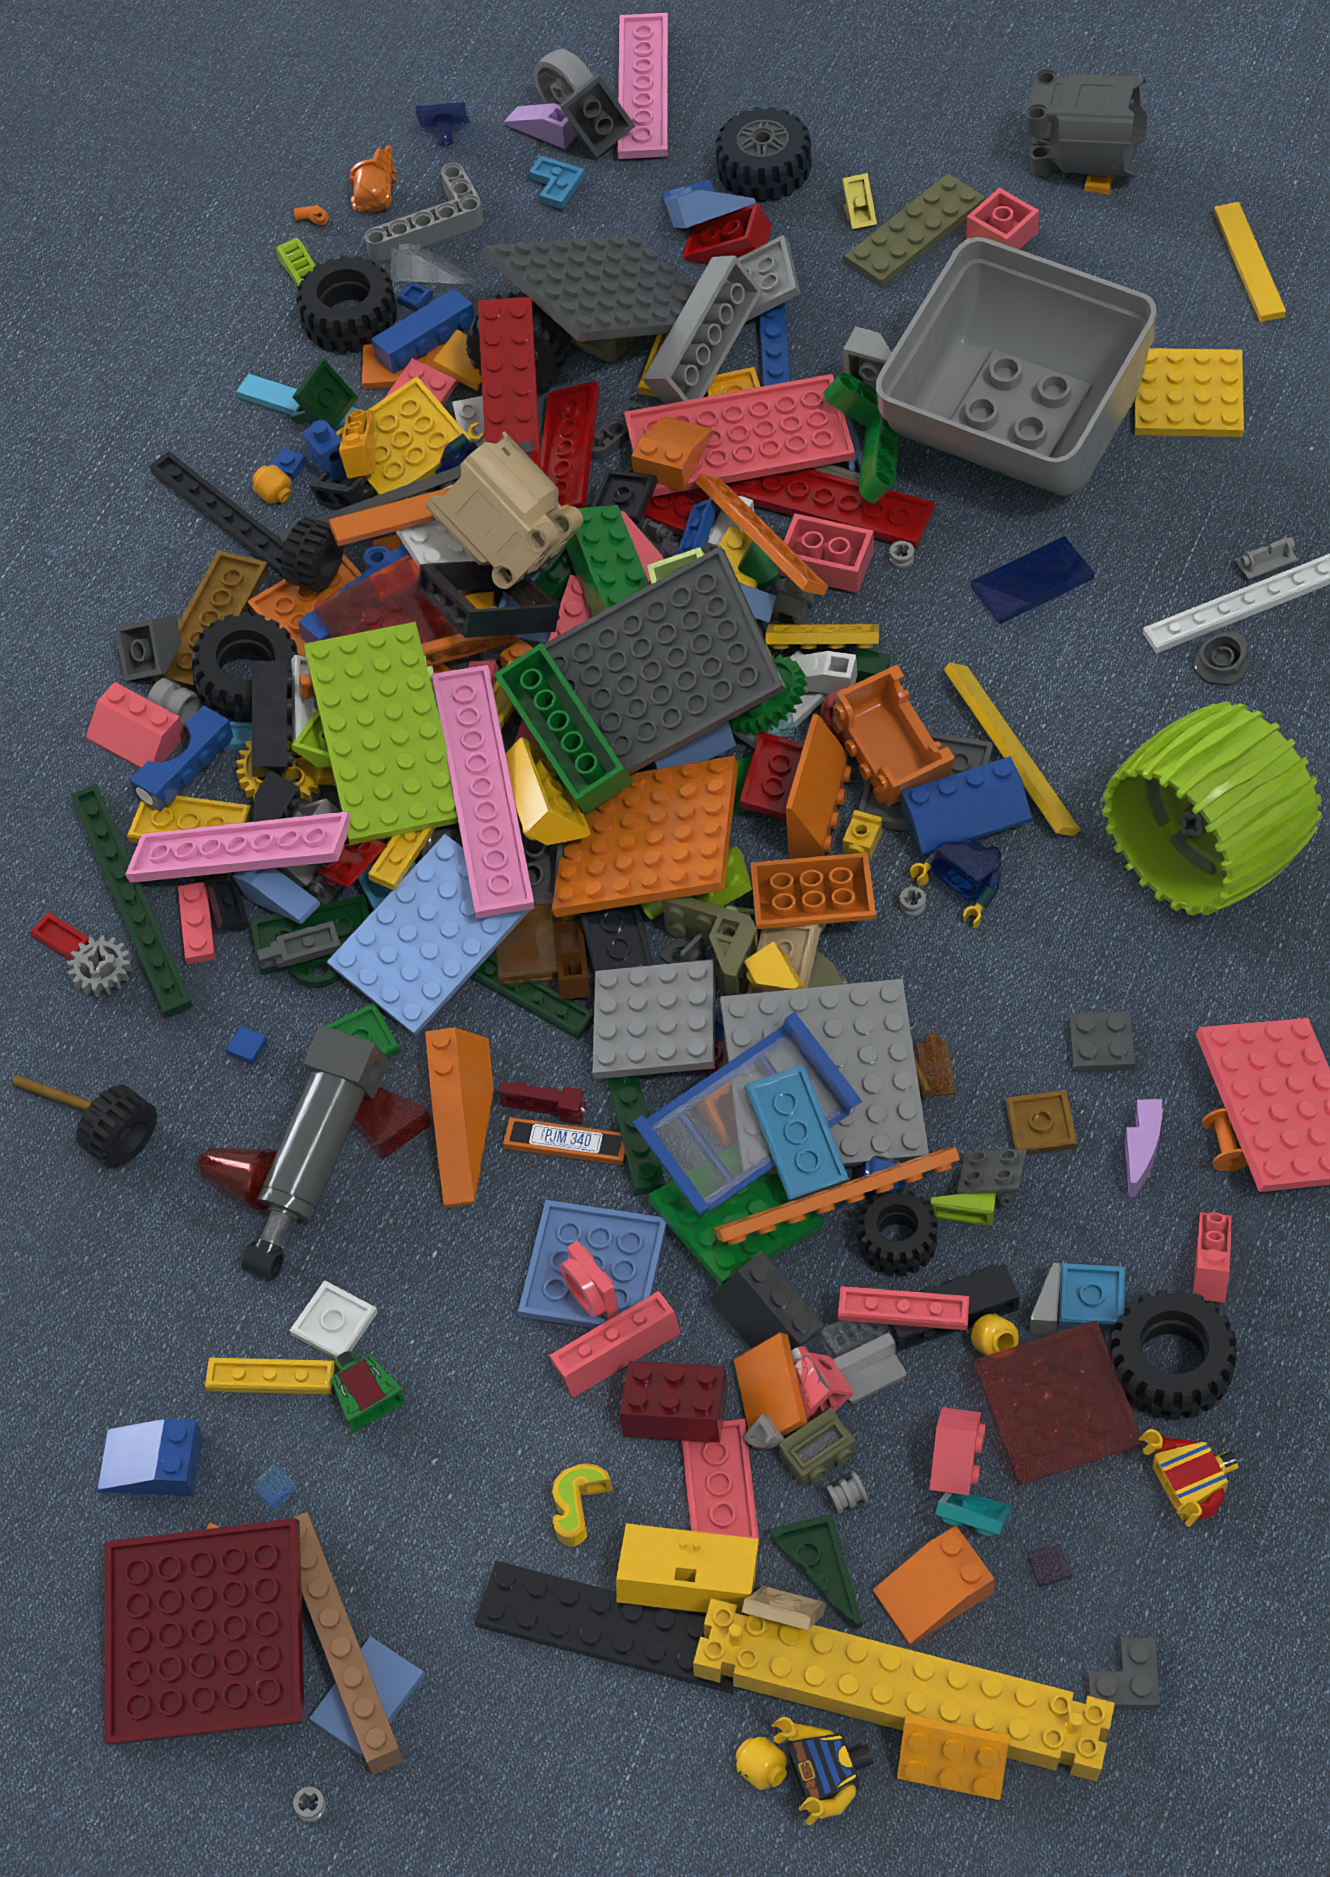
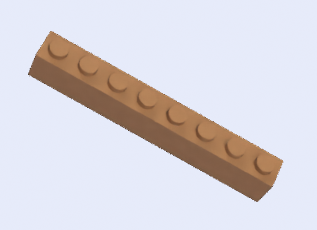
M308 1512L293 1517L300 1521L301 1591L366 1763L372 1775H375L404 1762V1759Z

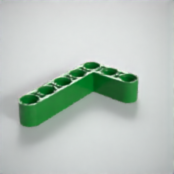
M842 372L825 389L824 397L831 406L866 427L859 491L868 502L877 503L895 484L900 435L891 429L887 419L880 414L876 390L852 375Z

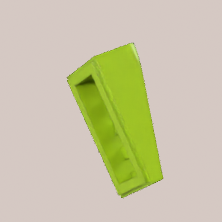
M295 238L279 245L276 249L279 261L296 285L299 286V283L303 280L300 277L305 276L308 271L312 272L316 265L299 238Z
M996 1192L931 1197L930 1205L934 1209V1216L937 1219L993 1226Z

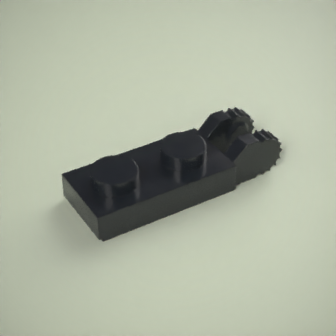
M232 872L220 873L218 876L216 874L202 875L218 930H245L249 925L238 884L233 878Z

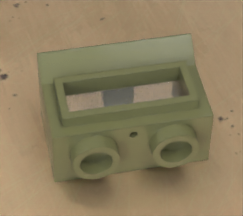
M832 1407L779 1442L780 1458L802 1487L810 1482H819L826 1476L827 1470L836 1464H845L853 1457L856 1451L855 1439L838 1419Z

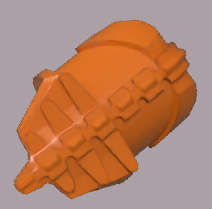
M391 145L386 146L385 150L377 149L372 159L359 162L351 168L350 181L354 193L351 196V205L355 211L376 213L388 209L391 205V185L398 182L395 174L397 171L395 170L391 154Z

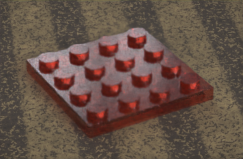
M409 554L314 606L316 615L332 638L416 622L421 644L461 634L417 590L419 568Z
M1097 1320L973 1361L1018 1487L1142 1446L1144 1443L1143 1440H1139L1141 1434Z

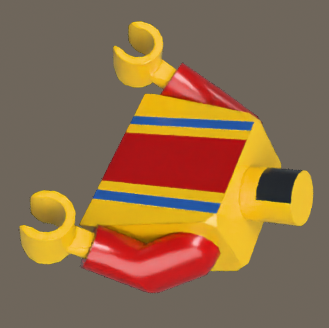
M1148 1429L1139 1437L1140 1441L1143 1440L1148 1443L1143 1448V1453L1150 1455L1154 1451L1157 1452L1154 1455L1152 1468L1181 1521L1186 1520L1185 1524L1190 1527L1195 1521L1214 1517L1225 1499L1228 1485L1225 1474L1238 1469V1463L1234 1454L1229 1450L1214 1456L1206 1442L1196 1443L1191 1440L1162 1437L1158 1431Z

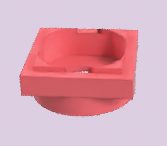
M578 1240L567 1247L569 1259L559 1265L561 1275L577 1302L588 1315L596 1318L603 1313L607 1320H610L619 1314L614 1283L605 1271L597 1266L594 1262L595 1259L586 1247H582Z

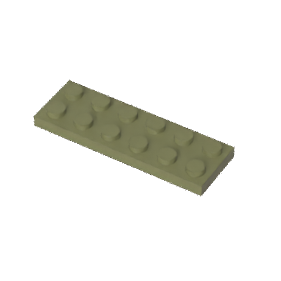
M947 173L844 255V263L882 288L963 223L967 216L986 200V197Z

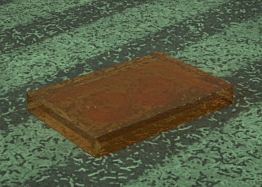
M551 903L534 905L535 908L531 909L496 947L499 984L558 978Z

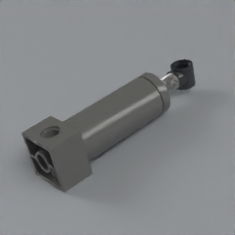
M319 1025L303 1063L311 1073L263 1183V1188H261L257 1197L259 1203L268 1207V1210L271 1212L270 1218L267 1220L268 1222L263 1230L264 1232H262L263 1234H261V1238H257L256 1242H251L245 1250L241 1264L243 1271L270 1281L276 1279L284 1261L281 1245L291 1222L297 1220L312 1222L364 1097L374 1100L390 1061L375 1043Z

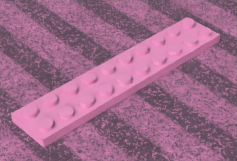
M488 665L432 674L438 713L447 745L446 756L476 918L534 909V899Z

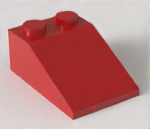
M759 204L744 207L691 227L682 257L685 261L709 263L712 257L736 256L739 258L767 244L772 225Z

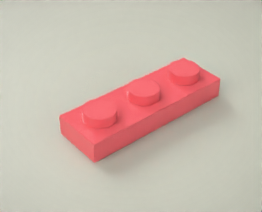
M205 882L178 886L184 954L187 965L216 960L211 906Z

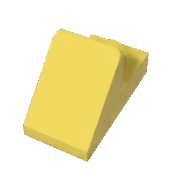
M868 173L841 178L846 201L843 207L851 229L877 224Z

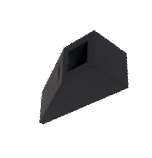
M270 770L255 793L253 822L284 819L289 816L290 812L295 813L302 802L300 787Z

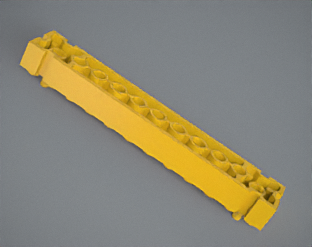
M712 1598L710 1600L704 1622L705 1638L700 1637L693 1662V1672L696 1677L720 1683L722 1675L733 1677L734 1687L902 1731L906 1714L1010 1735L1008 1759L1054 1771L1057 1770L1058 1763L1071 1766L1070 1775L1098 1781L1107 1745L1105 1741L1110 1730L1115 1706L1114 1702L1087 1696L1085 1704L1072 1701L1074 1692L816 1625H813L809 1630L753 1615H749V1617L737 1614V1605Z

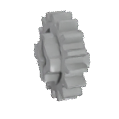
M101 935L98 942H95L91 937L89 938L88 945L78 944L79 952L72 951L70 953L73 960L67 961L68 975L71 981H73L77 990L82 988L85 995H88L91 990H93L96 997H99L103 990H105L107 995H110L112 987L120 990L122 987L119 982L121 980L128 981L127 972L133 970L129 951L126 950L123 942L118 944L114 937L106 942L104 935Z

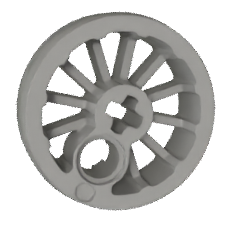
M557 49L550 52L534 68L535 85L545 104L556 103L560 105L593 78L587 66L576 55L565 49Z

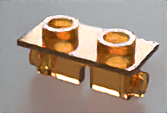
M935 1032L928 1033L924 1043H917L920 1065L934 1090L933 1095L930 1097L956 1094L947 1040H942Z

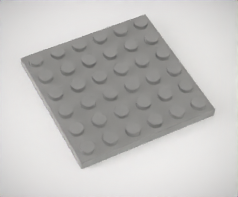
M903 979L721 996L720 1004L728 1063L782 1027L785 1018L796 1012L860 1097L862 1102L855 1107L854 1112L830 1129L844 1167L862 1165L865 1161H870L875 1155L904 1161L929 1154ZM790 1041L766 1057L778 1073L805 1065L824 1116L839 1107ZM758 1063L731 1081L742 1173L771 1154L745 1088L747 1083L767 1077ZM776 1167L764 1175L778 1174Z

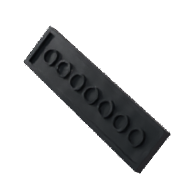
M494 1561L474 1621L476 1627L733 1694L735 1690L733 1677L722 1675L719 1683L694 1676L693 1662L700 1637L705 1638V1614L686 1610L617 1603L616 1591Z

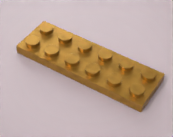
M220 550L217 551L178 623L181 645L166 673L152 676L153 681L157 682L162 678H167L180 685L181 688L197 692V689L194 688L192 676V654L195 641L200 639L199 634L204 628L210 629V623L217 619L223 621L226 615L233 614L235 617L240 616V613L247 612L249 608L247 601L255 597L269 570L267 562Z

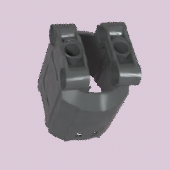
M1053 69L1039 70L1035 74L1025 111L1027 132L1032 136L1029 150L1030 171L1032 175L1045 177L1053 169L1060 170L1063 174L1136 178L1137 168L1132 165L1136 145L1145 141L1148 111L1141 104L1140 86L1146 82L1145 77L1071 74L1065 78L1058 77L1057 72Z

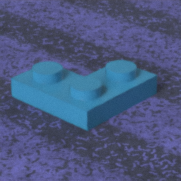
M540 156L529 171L531 180L547 184L539 195L540 203L563 209L585 178V169Z

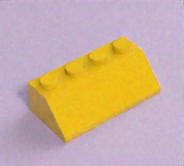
M521 737L505 755L516 812L520 818L523 833L530 840H537L545 845L587 838L591 833L582 809L567 789L542 748Z

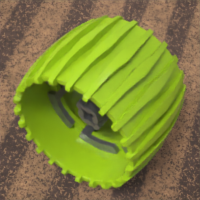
M1228 701L1211 704L1169 724L1140 746L1118 768L1108 781L1107 789L1103 793L1102 799L1106 802V805L1102 809V815L1108 817L1109 824L1106 826L1107 834H1113L1117 843L1113 847L1115 852L1121 851L1128 863L1125 865V868L1128 871L1133 868L1141 878L1139 884L1143 888L1148 885L1156 892L1154 897L1158 901L1166 899L1171 903L1172 909L1176 911L1185 909L1188 915L1194 916L1201 913L1202 916L1212 914L1258 891L1280 874L1303 850L1318 829L1316 825L1321 820L1322 813L1318 811V806L1321 804L1322 799L1321 795L1316 794L1314 786L1317 784L1316 777L1310 776L1305 767L1309 763L1307 758L1299 757L1292 747L1296 742L1292 738L1287 741L1278 732L1280 726L1276 722L1270 725L1262 719L1264 715L1262 712L1255 711L1252 713L1247 710L1246 705L1241 703L1234 706Z

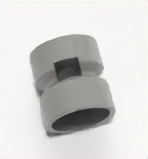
M167 678L157 681L148 695V700L180 716L183 727L186 726L185 723L200 708L201 701L196 693L186 688H181L180 685Z

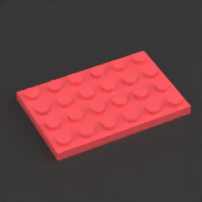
M1302 1018L1200 1027L1196 1032V1037L1223 1104L1227 1109V1114L1258 1191L1267 1192L1330 1185V1068L1309 1019Z

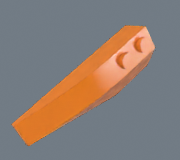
M456 1027L425 1031L444 1208L475 1204L481 1173L482 1154H484L486 1144L485 1137L490 1122L491 1103L494 1099L489 1039Z

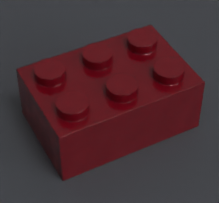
M629 1361L620 1408L623 1437L720 1443L728 1392L725 1366Z

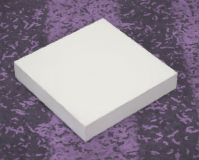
M324 1280L289 1331L297 1339L336 1359L340 1354L353 1350L378 1311L376 1307Z

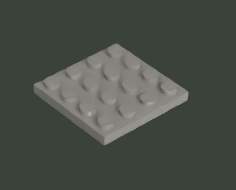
M713 960L595 971L592 1070L595 1079L715 1068V964Z

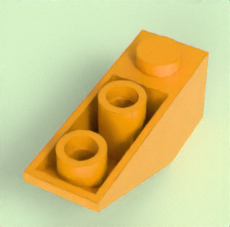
M359 409L352 411L346 416L339 452L348 479L374 474L376 452L373 410L364 411Z

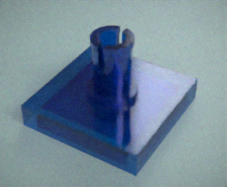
M465 102L416 106V116L421 127L437 126L438 146H445L444 136H446L447 146L453 145L451 125L470 123L469 111Z

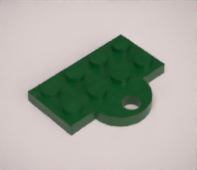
M365 895L321 904L302 924L280 914L250 920L261 975L290 969L296 981L311 988L326 987L339 980L342 976L327 963L334 953L287 967L278 968L273 966L262 969L257 950L270 947V943L276 941L278 936L330 921L334 922L342 946L369 916ZM319 967L328 969L327 973L323 976L317 977L313 975L314 970Z

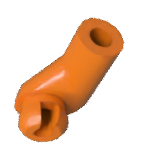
M318 205L294 208L296 221L308 219L316 225H324L328 221V213Z

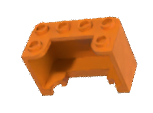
M897 664L837 692L833 705V717L831 718L833 729L837 734L841 733L845 739L847 752L851 757L855 756L859 762L861 775L865 780H869L874 787L873 793L876 800L880 804L884 803L887 807L901 801V791L950 776L955 757L948 746L941 749V743L933 741L910 704L909 691L907 689L904 690L899 683V680L904 678V674Z

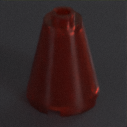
M209 1148L199 1159L200 1173L203 1177L249 1207L256 1210H266L268 1207L259 1203L257 1197L261 1188H263V1183L277 1151L272 1149Z

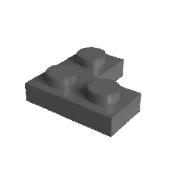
M1121 1638L1122 1671H1089V1696L1114 1702V1709H1159L1156 1638Z

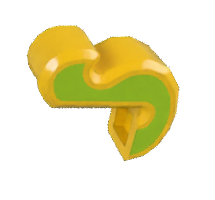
M578 1464L563 1470L554 1481L552 1492L557 1511L561 1516L556 1514L552 1520L559 1542L565 1546L576 1547L587 1538L581 1495H594L613 1490L607 1471L598 1465Z

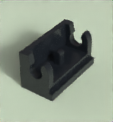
M330 472L322 473L315 482L309 485L320 505L340 509L369 499L375 493L373 486L361 487L366 481L365 478H358L352 485L339 483L338 480L326 482L331 475Z

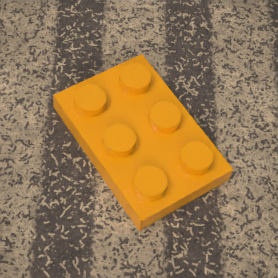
M906 1714L897 1779L1000 1800L1010 1735Z

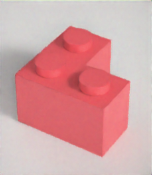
M942 1407L936 1426L929 1490L969 1496L971 1485H978L980 1465H974L975 1453L981 1454L986 1430V1424L980 1423L981 1412Z

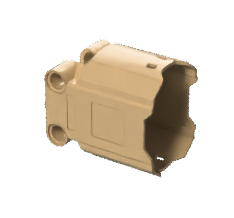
M504 431L502 438L497 444L484 442L460 464L461 477L444 496L433 495L425 506L478 565H492L494 567L492 579L495 585L502 589H508L522 580L529 572L536 571L555 556L582 526L583 516L576 507L568 506L563 508L558 503V487ZM563 517L567 519L569 526L565 524ZM507 569L510 571L512 577L507 573Z

